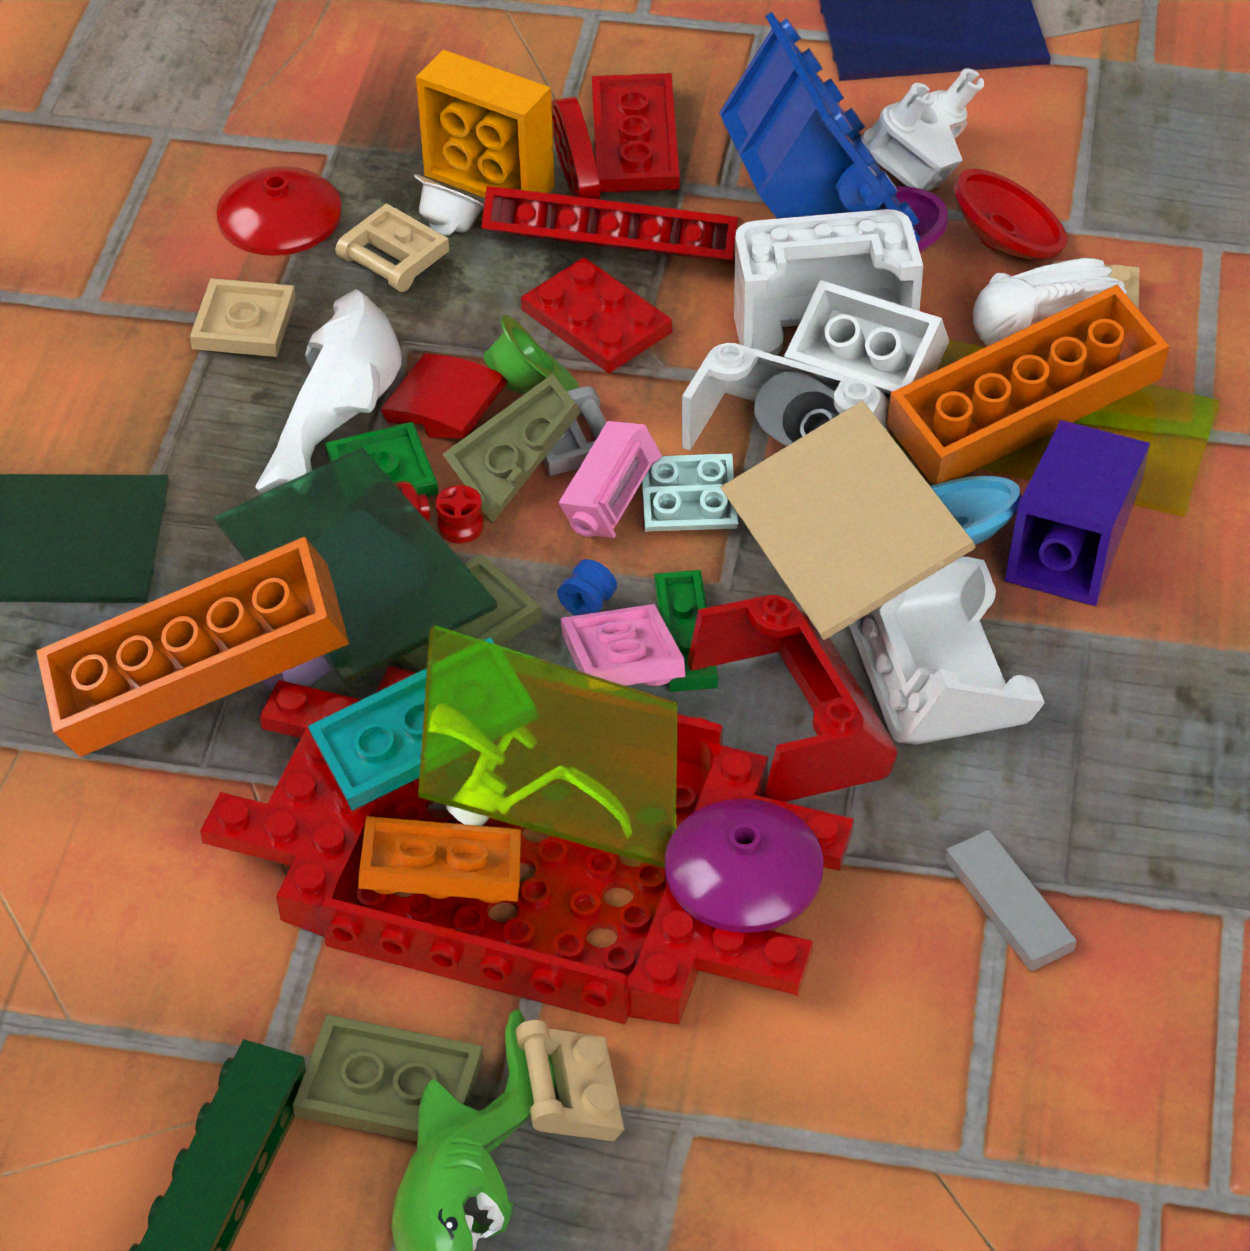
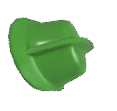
M508 315L502 316L501 324L504 331L485 352L484 361L489 368L501 373L507 380L505 386L508 389L519 393H527L551 374H554L566 391L580 388L570 372L541 348L522 325Z

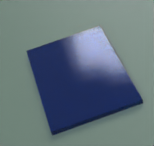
M818 0L833 55L832 60L835 63L839 81L958 72L965 68L983 70L1050 64L1051 57L1046 40L1043 37L1031 0Z

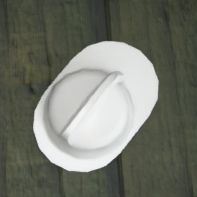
M418 174L414 175L423 184L419 214L429 221L430 228L438 233L450 236L453 232H467L480 212L484 210L483 203Z

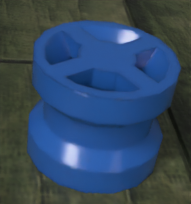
M584 559L579 561L573 569L572 578L565 579L557 590L558 598L564 608L574 616L600 612L603 608V601L609 600L617 590V581L610 570L594 560Z

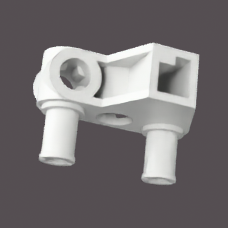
M965 68L947 91L937 90L927 93L930 89L926 85L914 83L900 102L890 104L881 111L878 121L872 128L867 129L862 134L861 140L869 149L876 162L906 186L926 191L940 187L963 161L955 138L967 126L968 122L965 120L967 118L966 106L978 91L984 87L983 78L978 79L973 84V81L979 74L973 69Z

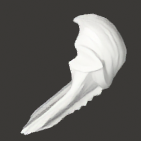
M1080 258L1045 265L1015 276L996 273L989 284L980 291L975 301L972 314L973 325L979 338L984 341V344L989 346L1115 285H1118L1125 294L1127 291L1122 281L1110 277L1112 269L1104 266L1103 260L1095 258Z

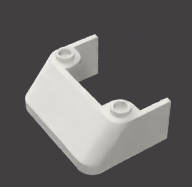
M724 343L714 347L708 353L682 396V448L692 449L725 393L755 401L761 386L772 376L784 371H800L812 376L835 391L834 406L840 414L863 400L887 431L889 429L886 424L890 398L874 385L859 379L736 343Z

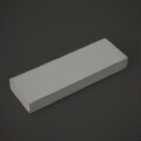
M986 830L946 849L945 861L1030 972L1075 951L1077 941L990 830Z

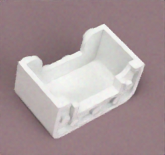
M883 209L756 220L741 225L737 229L735 237L734 320L740 345L773 355L780 353L783 348L784 336L782 327L799 326L820 280L920 311L923 262L909 217L897 210Z

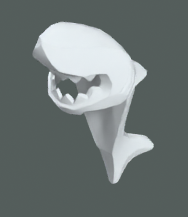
M357 289L334 302V316L313 333L308 343L305 356L307 363L312 369L295 401L277 448L255 486L257 491L262 494L281 485H290L299 497L305 498L310 493L313 483L310 459L315 445L358 413H370L375 408L377 399L392 384L401 367L402 352L390 321L365 294Z

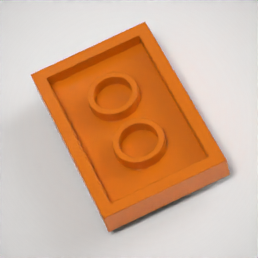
M366 816L358 889H370L380 894H393L396 892L426 894L437 899L454 896L478 898L487 903H498L501 901L517 902L520 881L521 829Z

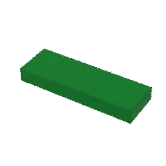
M701 570L654 574L658 611L684 657L685 677L673 678L668 683L669 692L718 688L716 666L713 665L690 671L687 665L698 609L707 608Z

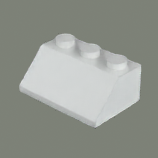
M820 280L784 357L868 382L880 391L891 394V392L935 372L949 344V338L943 320L940 317Z

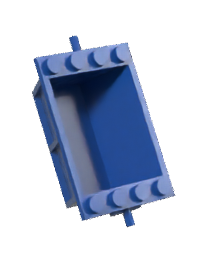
M770 12L765 17L772 29L719 112L759 196L777 219L883 209L897 210L909 217L916 241H920L921 238L914 228L915 225L920 223V220L906 201L900 203L896 196L898 190L885 171L881 170L873 155L861 140L862 135L860 131L865 128V125L852 107L844 111L839 104L844 97L833 80L829 78L823 82L817 74L823 68L812 51L808 48L801 52L796 42L801 37L790 21L786 18L780 22L774 13Z

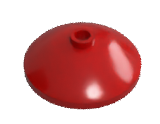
M279 166L254 171L233 183L221 196L216 214L222 235L234 246L254 254L280 256L305 251L327 239L340 222L342 207L338 191L322 176L302 168Z
M983 169L964 170L955 181L954 193L957 205L970 228L988 248L1010 256L1032 260L1057 257L1065 248L1067 235L1059 219L1039 198L1021 185L1002 175Z

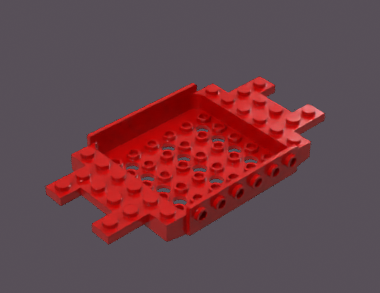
M438 658L436 663L444 660V658ZM388 666L376 693L417 672ZM512 673L532 705L537 720L523 726L534 740L535 746L532 750L527 751L511 739L501 755L504 762L500 767L495 765L490 773L506 787L501 794L503 799H506L557 767L565 770L571 768L602 787L612 796L623 811L630 831L629 837L624 841L617 823L605 810L572 786L561 781H553L511 806L503 816L494 811L483 826L521 829L520 863L528 864L535 870L533 877L524 882H519L517 902L501 901L498 903H487L478 898L454 896L437 899L414 893L409 897H399L394 893L380 894L370 889H358L366 816L462 824L452 814L445 818H435L427 810L434 802H450L469 778V776H466L462 780H452L445 775V770L455 763H464L473 769L479 754L472 751L352 811L314 742L308 726L360 701V699L278 680L260 715L261 727L264 730L301 739L268 804L220 792L200 830L203 844L289 865L288 873L276 895L280 920L323 936L327 947L625 1024L628 1017L680 1024L699 971L798 996L813 953V941L771 930L748 933L725 931L709 926L687 913L672 895L665 874L666 849L676 828L695 811L716 802L730 799H755L770 802L791 811L801 818L818 839L823 853V867L840 871L853 833L854 819L762 797L768 778V756L723 746V727L719 723L710 722L701 717H689L664 711L654 706H643L617 700L603 694L596 695L579 691L557 683H546L524 678ZM500 738L490 742V744L495 748ZM558 786L563 788L568 795L558 803L550 804L541 800L539 794L546 787ZM651 809L661 813L664 819L654 827H643L634 818L639 812ZM534 824L545 825L552 832L549 838L541 842L528 841L522 833L528 826ZM638 848L645 851L649 858L645 863L631 867L623 864L619 856L627 849ZM624 888L631 892L633 899L624 906L615 907L606 903L603 896L610 889ZM500 903H509L518 910L517 916L508 922L494 921L488 913L493 906ZM607 928L617 935V940L606 948H598L591 945L587 937L595 929Z

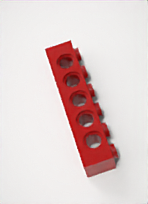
M487 186L481 228L495 233L735 263L736 231L744 224V220L737 216Z

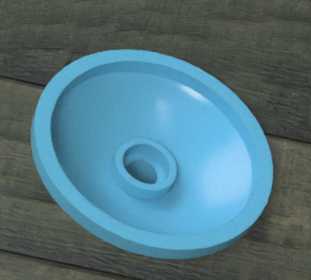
M997 476L964 477L930 486L975 545L989 539L1005 526L1016 514L1018 504L1022 498L1020 488L1014 481Z

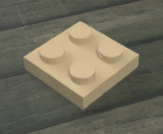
M210 278L190 334L192 349L277 357L296 300L295 286Z

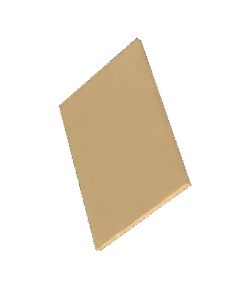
M863 400L720 487L823 640L976 548L972 539Z

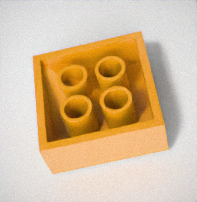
M444 49L416 76L424 176L485 198L487 186L549 193L555 187L551 87Z

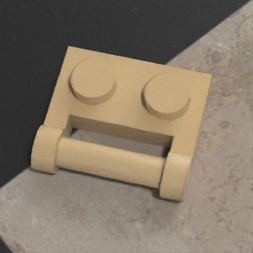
M386 203L345 233L337 242L335 252L337 256L347 262L354 260L387 279L389 286L397 291L405 292L410 288L417 275L449 252V240L446 236ZM370 243L401 262L395 265L363 246Z
M529 1020L521 1023L515 1031L518 1047L525 1051L534 1100V1105L530 1108L533 1128L541 1132L614 1142L624 1131V1125L606 1038L550 1029L541 1020ZM548 1055L551 1056L559 1101L555 1098Z

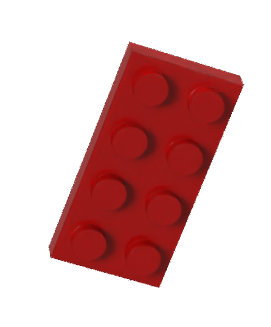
M672 73L592 76L595 162L600 192L618 193L623 191L680 189Z

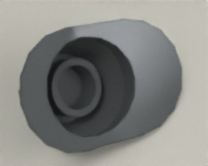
M784 371L772 376L761 386L755 398L754 413L759 425L768 435L786 447L840 414L834 406L835 391L812 376L800 371Z

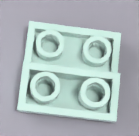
M732 454L662 456L653 463L642 481L645 532L738 528L737 512L720 488L734 479Z

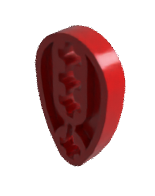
M574 96L555 99L551 103L553 138L558 161L568 188L574 197L600 200V183L595 158L579 102Z

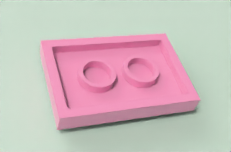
M655 604L561 618L562 636L587 692L614 693L621 690L623 686L640 683L649 686H660L669 683L673 678L685 677L684 657Z

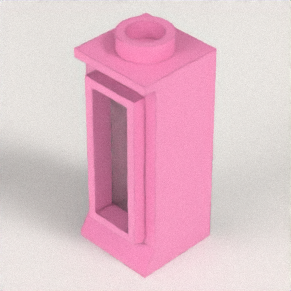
M607 421L558 503L576 534L585 537L615 538L616 534L613 530L615 525L619 522L651 465L662 457L645 424Z

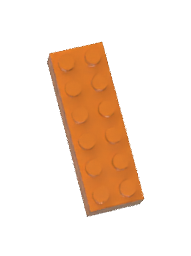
M1115 285L891 392L886 425L932 485L958 479L1054 432L1060 420L1072 423L1160 380L1170 346L1118 285Z
M302 537L36 650L53 733L79 757H82L350 643L328 564L306 537Z

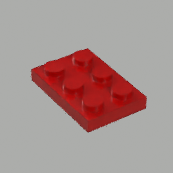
M585 257L521 296L522 311L608 374L672 333V319Z

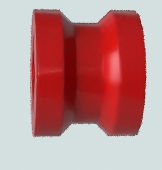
M454 485L443 489L437 495L435 501L437 515L439 516L437 519L439 534L443 539L457 544L469 543L477 539L482 534L484 528L481 514V495L476 489L466 485Z

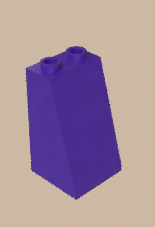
M1060 420L1018 504L1005 582L1096 606L1143 480L1150 443Z

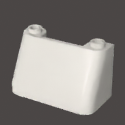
M962 556L849 625L889 733L893 740L898 743L918 745L1027 724L1045 704L1039 687L1033 678L1017 675L1006 684L980 623L982 616L993 604L996 594L995 585L992 582L984 560Z

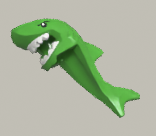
M514 1010L509 1015L505 1030L506 1057L509 1071L506 1089L489 1106L478 1111L461 1104L434 1079L424 1088L419 1107L417 1150L408 1164L394 1200L391 1229L396 1251H474L479 1238H490L506 1231L513 1214V1202L508 1200L502 1177L489 1153L496 1149L531 1117L530 1108L534 1105L525 1051L518 1047L515 1031L521 1023L526 1022L520 1010ZM548 1055L553 1087H555L556 1081L551 1056ZM471 1197H476L478 1208L480 1210H488L487 1218L494 1221L483 1225L476 1222L473 1216L468 1215L464 1211L463 1206Z

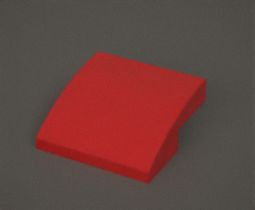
M423 354L382 406L381 411L387 423L413 422V424H423L429 438L464 439L506 385L507 380L501 373L472 361L446 355Z

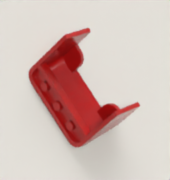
M766 595L698 609L687 661L690 671L778 652L814 711L812 726L817 736L776 745L764 797L789 802L881 780L890 775L897 756L895 743L831 639L823 640L807 615L792 601L779 595Z

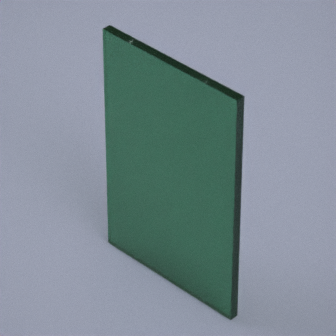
M363 447L215 516V522L246 561L302 537H306L328 564L350 644L322 656L345 685L497 609V601Z
M0 474V602L148 603L164 508L166 507L169 485L168 475Z

